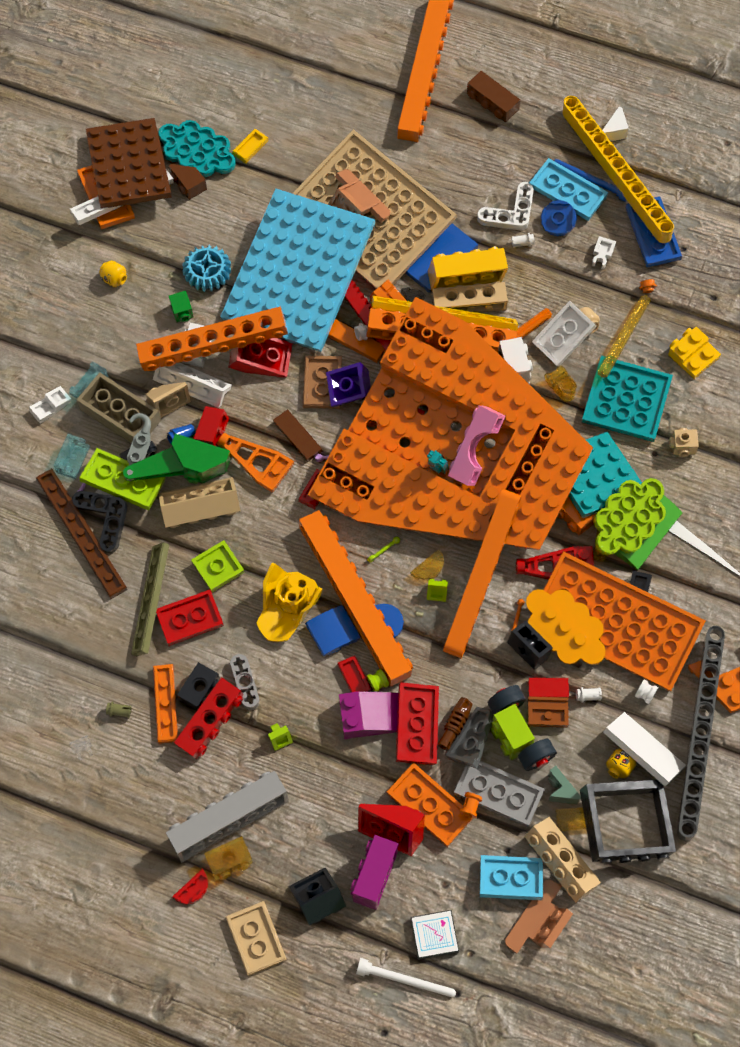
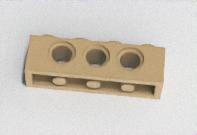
M495 281L488 284L475 283L468 286L457 285L455 287L432 289V302L434 306L475 313L507 310L508 298L505 282Z
M550 817L533 826L524 836L575 903L590 894L601 883Z

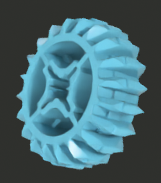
M210 244L207 248H204L202 245L201 249L195 247L194 252L189 251V256H185V262L182 265L183 275L190 286H195L197 291L202 288L205 292L206 288H209L212 292L213 287L219 289V284L225 285V280H229L231 262L228 255L224 254L223 249L218 250L217 246L212 249Z

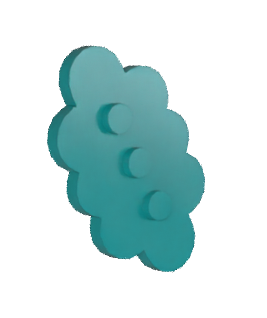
M186 120L179 126L165 124L158 131L159 140L164 144L163 153L165 158L170 162H178L182 166L196 167L203 177H209L215 171L221 174H228L236 166L235 157L229 152L230 142L228 138L222 135H215L214 130L210 127L200 128L196 121Z

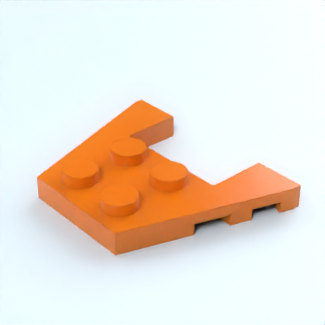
M701 660L688 665V670L698 678ZM740 667L719 675L716 699L730 714L740 710ZM711 671L704 672L708 678L714 677Z

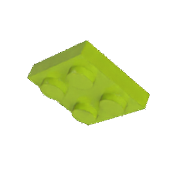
M224 540L191 559L192 564L211 592L245 573L243 567Z

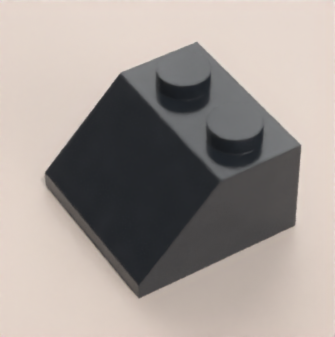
M326 867L289 886L309 925L317 923L332 913H337L346 907L341 892Z

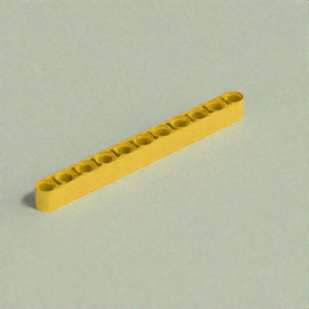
M567 96L563 103L562 114L616 187L623 193V196L656 240L660 243L671 241L674 229L673 222L580 100L575 96Z

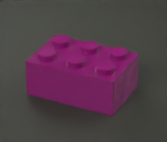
M375 835L373 841L369 839L365 849V856L367 857L365 860H361L358 867L359 878H354L350 890L351 895H353V902L377 910L398 854V843Z

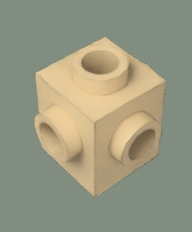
M679 428L674 430L672 437L669 438V447L673 448V455L681 457L696 455L699 447L697 429Z

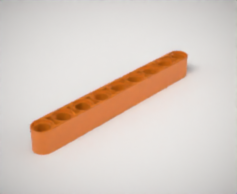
M505 489L500 494L443 652L458 658L463 657L522 495Z

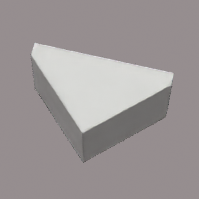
M618 107L602 130L610 141L627 138L629 128L621 107Z

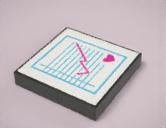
M452 910L410 917L418 960L459 953Z

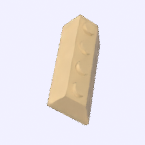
M233 477L158 493L165 528H176L184 523L194 524L202 519L212 520L225 514L230 516L241 511Z

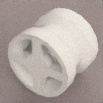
M644 679L635 697L645 700V703L649 704L658 687L649 685L648 681Z

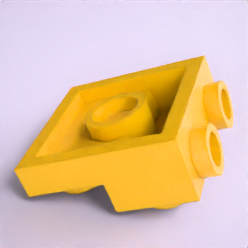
M697 327L694 329L688 328L683 333L682 339H675L670 344L668 353L693 379L697 378L721 357V353L708 342L709 338Z

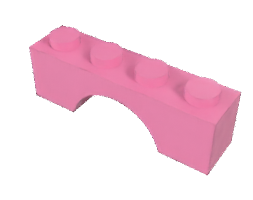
M479 405L473 412V420L465 430L463 443L459 445L456 459L449 467L450 472L448 476L467 486H475L482 470L476 459L478 442L487 434L498 433L505 418V415L487 406Z

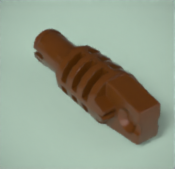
M461 697L452 709L446 721L447 723L444 725V734L437 744L443 750H450L455 737L461 733L463 725H465L473 704L467 698Z

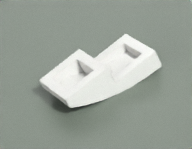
M59 386L46 393L45 399L30 406L29 411L41 424L63 409L71 401V398Z

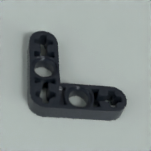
M87 491L76 492L72 498L73 504L76 507L106 514L100 538V547L105 552H115L119 547L128 509L127 503L119 497ZM84 497L87 500H91V502L80 503L78 499ZM100 498L104 499V506L96 508V501ZM118 503H120L122 505V508H118L117 511V509L114 508V505H118ZM117 512V515H119L120 518L112 516V514L116 515ZM117 520L118 528L110 530V522ZM107 533L116 534V536H110ZM111 537L113 546L110 545L108 548V546H106L105 543L109 542Z

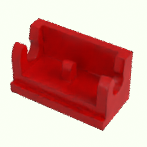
M205 406L193 439L217 446L218 440L224 434L229 421L225 410Z

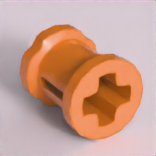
M466 792L464 795L466 798L459 813L470 818H476L479 802H482L483 798L477 794Z

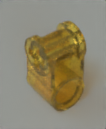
M562 365L557 366V369L550 374L546 373L544 375L547 384L562 401L570 402L575 398L576 382Z

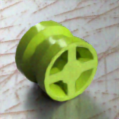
M382 669L376 670V673L373 675L369 674L366 676L373 692H379L380 688H387L389 686L388 679Z

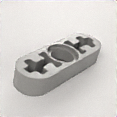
M237 654L230 661L237 688L244 692L242 696L243 707L247 710H254L259 706L260 700L246 656ZM238 660L243 663L244 672L240 673L239 667L236 665ZM244 677L251 680L247 687L239 684V681ZM248 691H250L251 697L254 699L253 704L245 702L248 700L246 694Z

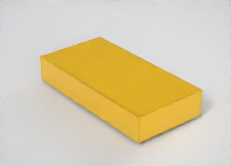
M254 129L232 151V154L246 164L269 141L268 137Z

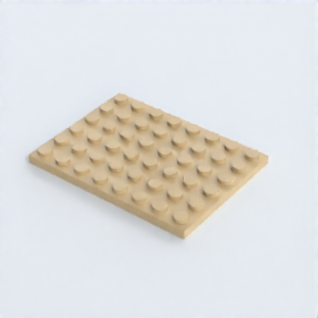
M353 129L292 194L328 205L336 190L343 186L335 178V175L344 169H348L390 210V217L382 223L370 212L363 215L375 219V225L355 271L377 289L386 280H389L394 285L457 218V214Z

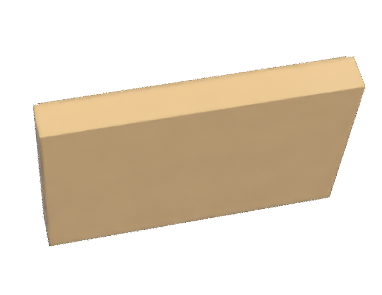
M264 901L225 916L247 976L287 961Z

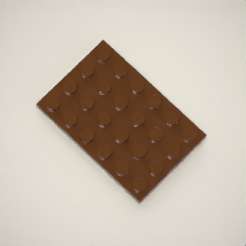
M155 118L86 129L100 208H111L172 198Z

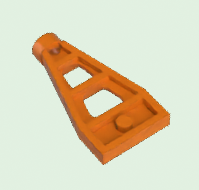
M226 433L220 437L217 446L230 451V456L257 484L272 493L294 465L293 460L278 451L230 436ZM241 447L253 451L247 460H244L237 454ZM257 456H263L271 460L264 472H259L252 464Z

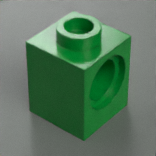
M186 291L168 295L176 323L194 318Z

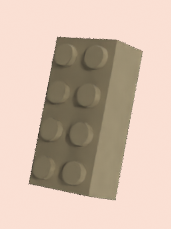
M100 372L76 399L82 412L131 444L134 436L144 425V421L139 418L135 419L132 423L129 422L134 414L143 413L150 418V434L161 422L159 410Z

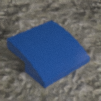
M342 605L328 610L305 623L323 657L340 651L342 647L355 643L361 638Z

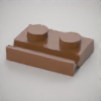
M528 696V727L568 728V698Z

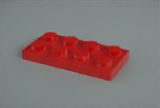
M399 683L396 762L425 765L437 764L439 686Z

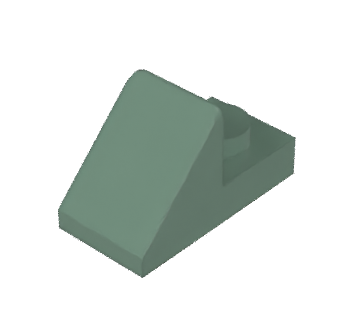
M557 766L550 769L548 780L554 788L558 787V790L550 795L548 801L577 805L581 801L580 794Z

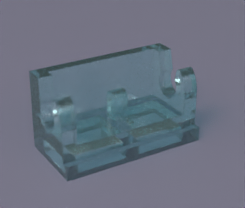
M91 362L90 369L75 387H70L69 394L77 399L99 372L108 377L104 367Z
M70 433L67 434L54 464L57 474L73 479L77 478L90 448L89 444L85 443V439Z

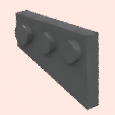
M481 707L475 708L461 733L447 752L446 756L449 760L478 768L493 722L494 714L491 710Z

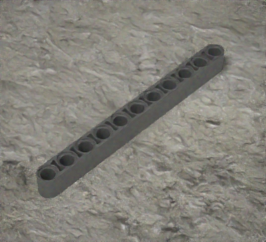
M720 626L710 627L704 639L677 825V835L682 841L692 840L698 830L725 632ZM710 634H717L720 639L713 640ZM713 652L716 654L717 658L711 659L708 657L707 653ZM711 671L714 677L708 678L704 672ZM708 690L711 692L712 696L705 697L702 694V691ZM705 709L708 711L709 715L702 716L699 713V710ZM696 729H704L706 735L701 736L697 734ZM696 747L701 748L703 755H696L693 749ZM691 767H697V768H699L700 771H701V774H699V775H694V774L691 772L690 768H691ZM688 787H695L698 791V794H690L688 792ZM685 807H693L695 814H687ZM682 827H690L692 830V834H684L682 831Z

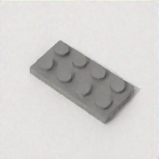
M480 761L477 769L465 766L454 795L465 799L464 795L466 792L477 794L483 798L482 802H479V806L529 827L545 789Z

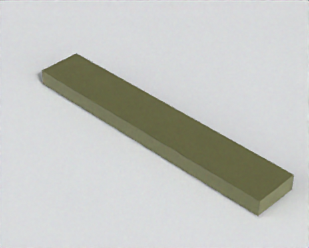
M165 542L152 546L131 654L134 656L148 654L169 550V544Z

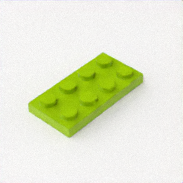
M96 448L79 477L80 482L115 497L122 498L149 511L165 482V477L127 481L124 478L123 470L129 466L128 461Z

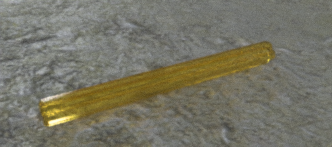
M647 295L640 297L599 368L598 375L601 378L608 377L651 301Z

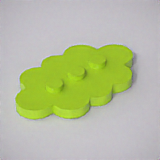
M650 478L639 484L636 481L628 480L619 486L617 493L610 495L606 499L605 508L598 511L594 516V525L600 532L595 539V546L600 553L612 555L619 549L625 553H634L641 547L642 540L648 539L654 534L655 525L662 522L666 515L665 507L660 502L664 495V487L660 481Z

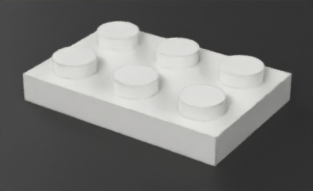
M569 301L532 342L559 367L597 326Z

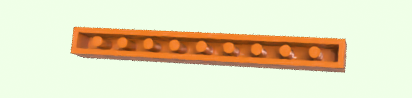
M429 0L398 125L397 139L418 142L419 136H423L424 125L422 123L427 120L428 111H426V107H430L431 97H429V94L433 93L434 83L432 81L437 78L438 69L436 65H440L441 55L439 52L443 51L444 41L442 39L443 37L446 38L448 27H446V23H450L451 13H449V10H453L454 0Z
M320 510L299 519V529L379 669H382L387 677L389 686L391 687L410 678L413 669L409 658L406 659L404 657L401 644L393 638L392 628L389 625L386 626L382 611L380 609L377 610L375 607L374 597L371 593H367L365 589L366 584L356 574L357 569L354 563L349 562L345 547L340 546L336 532L334 530L331 531L327 516L322 515Z

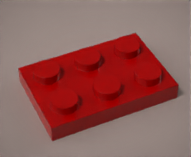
M210 589L157 608L156 611L168 646L224 626Z

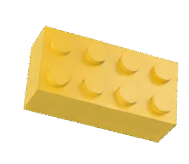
M492 247L483 251L475 249L468 253L438 254L432 257L427 272L432 291V289L438 287L447 288L457 285L468 286L475 283L502 282L508 270L504 248Z

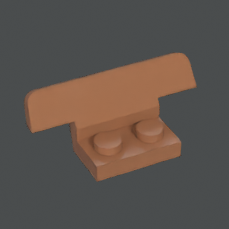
M344 169L335 175V178L343 186L336 190L328 205L360 215L370 212L380 223L390 217V210L350 170Z
M550 879L543 882V899L531 900L505 939L506 946L517 954L527 938L542 948L552 947L573 915L567 908H558L555 904L551 903L562 885Z

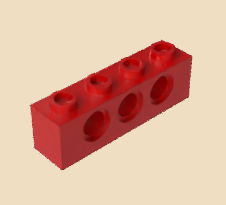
M221 677L174 743L196 760L199 756L202 757L207 751V744L210 740L213 741L220 732L218 729L222 724H226L229 721L231 711L234 707L237 708L243 701L242 696L244 694L242 691ZM221 699H227L226 706L218 707V702ZM215 715V721L207 724V717ZM199 731H202V739L195 740V734Z

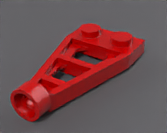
M573 546L527 559H516V574L549 580L563 552L594 566L592 546ZM551 561L553 571H540L538 563Z

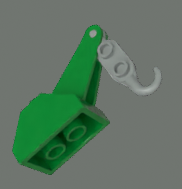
M143 413L134 414L130 418V423L139 418L144 421V425L134 436L127 455L129 466L123 470L125 480L131 482L183 475L190 483L203 484L227 472L230 464L229 450L176 433L171 448L145 459L151 443L150 418Z

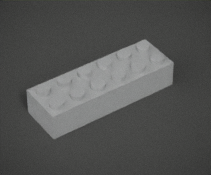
M268 771L263 773L259 780L254 783L248 782L244 784L238 792L228 793L223 797L224 800L217 804L213 802L207 805L203 812L199 814L197 812L187 817V821L181 824L176 823L169 827V831L166 834L181 863L289 802L287 791L276 772L270 773Z

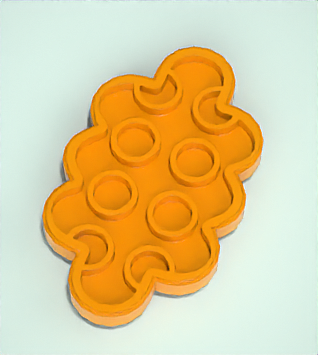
M540 589L529 593L526 605L532 615L528 623L553 647L551 652H557L561 662L569 665L577 663L580 659L589 665H596L602 662L606 652L604 645L599 640L603 635V624L598 618L589 616V609L585 604L574 602L573 596L566 590H557L551 595Z

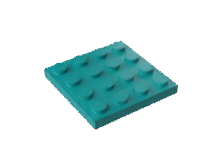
M601 356L582 423L654 442L673 375Z
M608 432L586 439L593 447V450L568 496L582 518L596 514L605 508L606 499L610 495L617 493L619 486L625 481L633 480L639 484L642 483Z

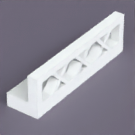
M180 362L175 363L173 366L157 368L153 380L164 385L186 382L189 396L217 408L222 406L224 395L232 386Z

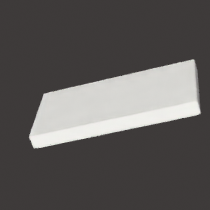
M625 712L606 727L603 732L664 786L673 780L686 766Z

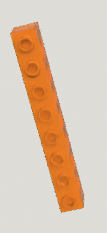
M280 306L136 344L143 370L154 371L160 367L173 366L175 363L189 362L194 358L208 357L213 353L227 352L229 349L237 347L243 348L248 344L262 343L271 338H281L283 335H287L288 331Z
M370 308L366 337L392 341L406 314L399 311L392 312L380 308ZM468 323L497 353L499 342L495 340L503 341L517 338V331L508 328L501 329L489 325L482 326Z

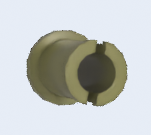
M112 701L107 703L106 715L130 718L132 705L115 704Z

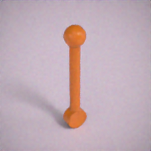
M523 599L517 601L518 608L512 630L517 627L521 608L525 604Z

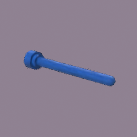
M553 160L591 183L617 194L619 200L627 201L623 193L615 185L561 160Z

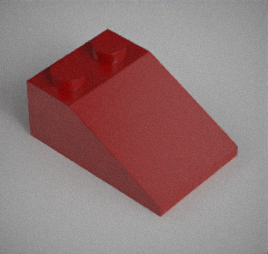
M271 338L262 343H252L243 348L231 349L228 368L244 373L286 378L293 343L278 338Z
M360 804L358 806V832L371 838L377 835L398 843V851L412 857L423 840L425 814L408 806Z

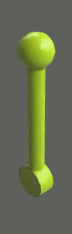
M398 536L394 537L393 541L374 555L368 557L367 561L369 563L373 562L376 557L392 545L398 544L400 538Z

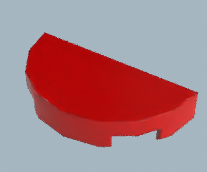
M203 868L172 896L175 901L188 905L196 903L203 898L208 888V878Z

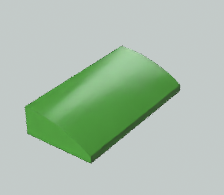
M664 495L660 502L665 507L666 515L662 522L655 525L654 534L650 538L642 540L641 547L634 553H625L620 549L614 553L637 571L682 515L681 510Z

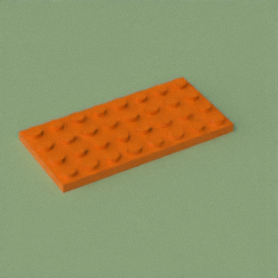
M563 552L544 591L550 595L557 590L568 591L573 596L574 602L583 603L588 607L589 616L596 617L602 622L604 629L603 635L599 640L605 647V660L671 692L706 620Z

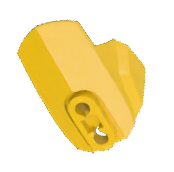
M271 563L263 580V611L256 622L262 635L271 642L288 641L311 607L317 603L323 589L318 587L315 580L299 572L287 573L275 563ZM305 584V587L301 588L299 585Z

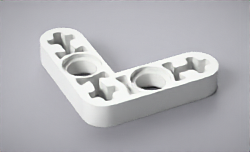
M522 182L518 185L514 211L483 207L478 211L477 221L484 226L513 230L526 229L529 224L533 186L529 182ZM524 189H527L526 197H523ZM520 203H525L528 207L526 209H521L518 205ZM520 215H523L522 223H519ZM500 216H506L508 220L505 222H501L498 218Z

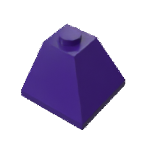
M361 362L326 372L331 407L366 398L371 388L369 370Z

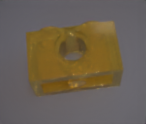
M242 836L204 853L215 880H224L230 877L232 872L239 870V872L244 871L253 863ZM227 856L235 857L232 864L224 863V859Z

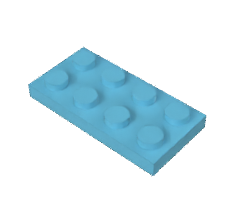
M550 158L547 159L529 182L534 190L549 199L568 202L574 208L576 214L587 221L591 219L608 196V192Z

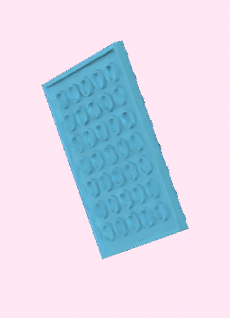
M275 188L222 311L221 319L230 320L281 306L288 334L283 335L280 339L321 352L373 230L375 219Z

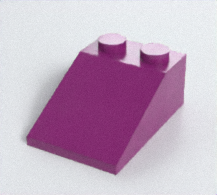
M351 692L339 694L344 739L397 733V692Z

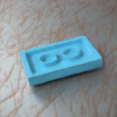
M481 855L480 897L542 900V859Z

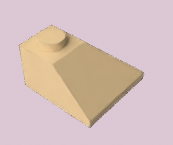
M186 382L161 385L158 388H152L146 394L148 404L159 410L161 418L191 402Z

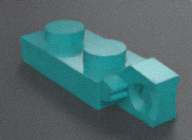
M431 450L427 455L430 468L438 474L440 472L446 474L449 470L447 460L442 458V455L436 450Z

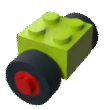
M513 685L499 690L487 702L494 714L491 732L495 739L499 738L503 754L509 756L510 760L518 757L524 769L530 771L547 765L556 756L557 752L548 738L534 743L535 737L518 709L525 703L526 698L520 687Z

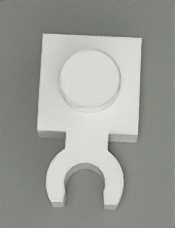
M599 236L593 255L596 256L593 258L592 266H595L596 262L599 261L602 262L601 269L606 267V259H611L616 241Z

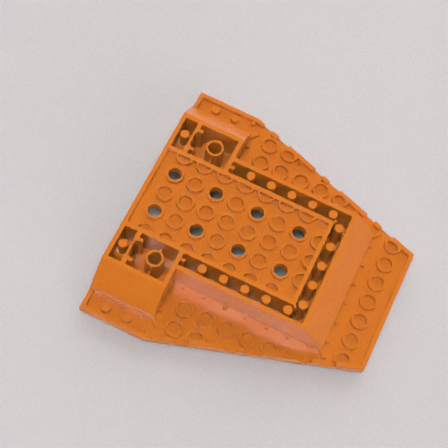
M415 297L380 361L382 368L349 429H343L308 496L360 523H370L483 542L500 494L505 489L522 496L504 544L540 550L593 447L466 321ZM387 389L395 391V395L391 398H387L384 393ZM479 405L487 406L505 415V418L498 433L485 435L477 444L476 459L482 470L475 486H467L448 476L450 470L446 474L442 472L438 474L433 471L428 464L427 455L431 450L439 452L447 460L450 467L451 463L456 459L459 445L463 443L465 430L473 420V412ZM420 406L428 407V412L424 415L419 414L417 411ZM369 422H376L377 428L370 431L367 429ZM458 422L462 427L459 431L455 432L451 429V425ZM404 438L409 439L411 442L406 448L400 446V441ZM492 439L495 441V446L487 448L484 445L485 441Z

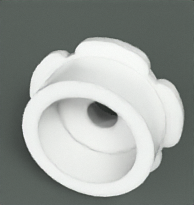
M359 323V326L354 327L355 336L359 341L368 339L366 337L367 325L363 326L362 323Z

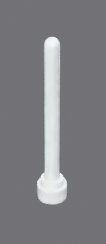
M360 958L356 972L357 975L369 976V974L445 996L454 997L456 995V991L452 988L372 966V963L368 962L369 960Z

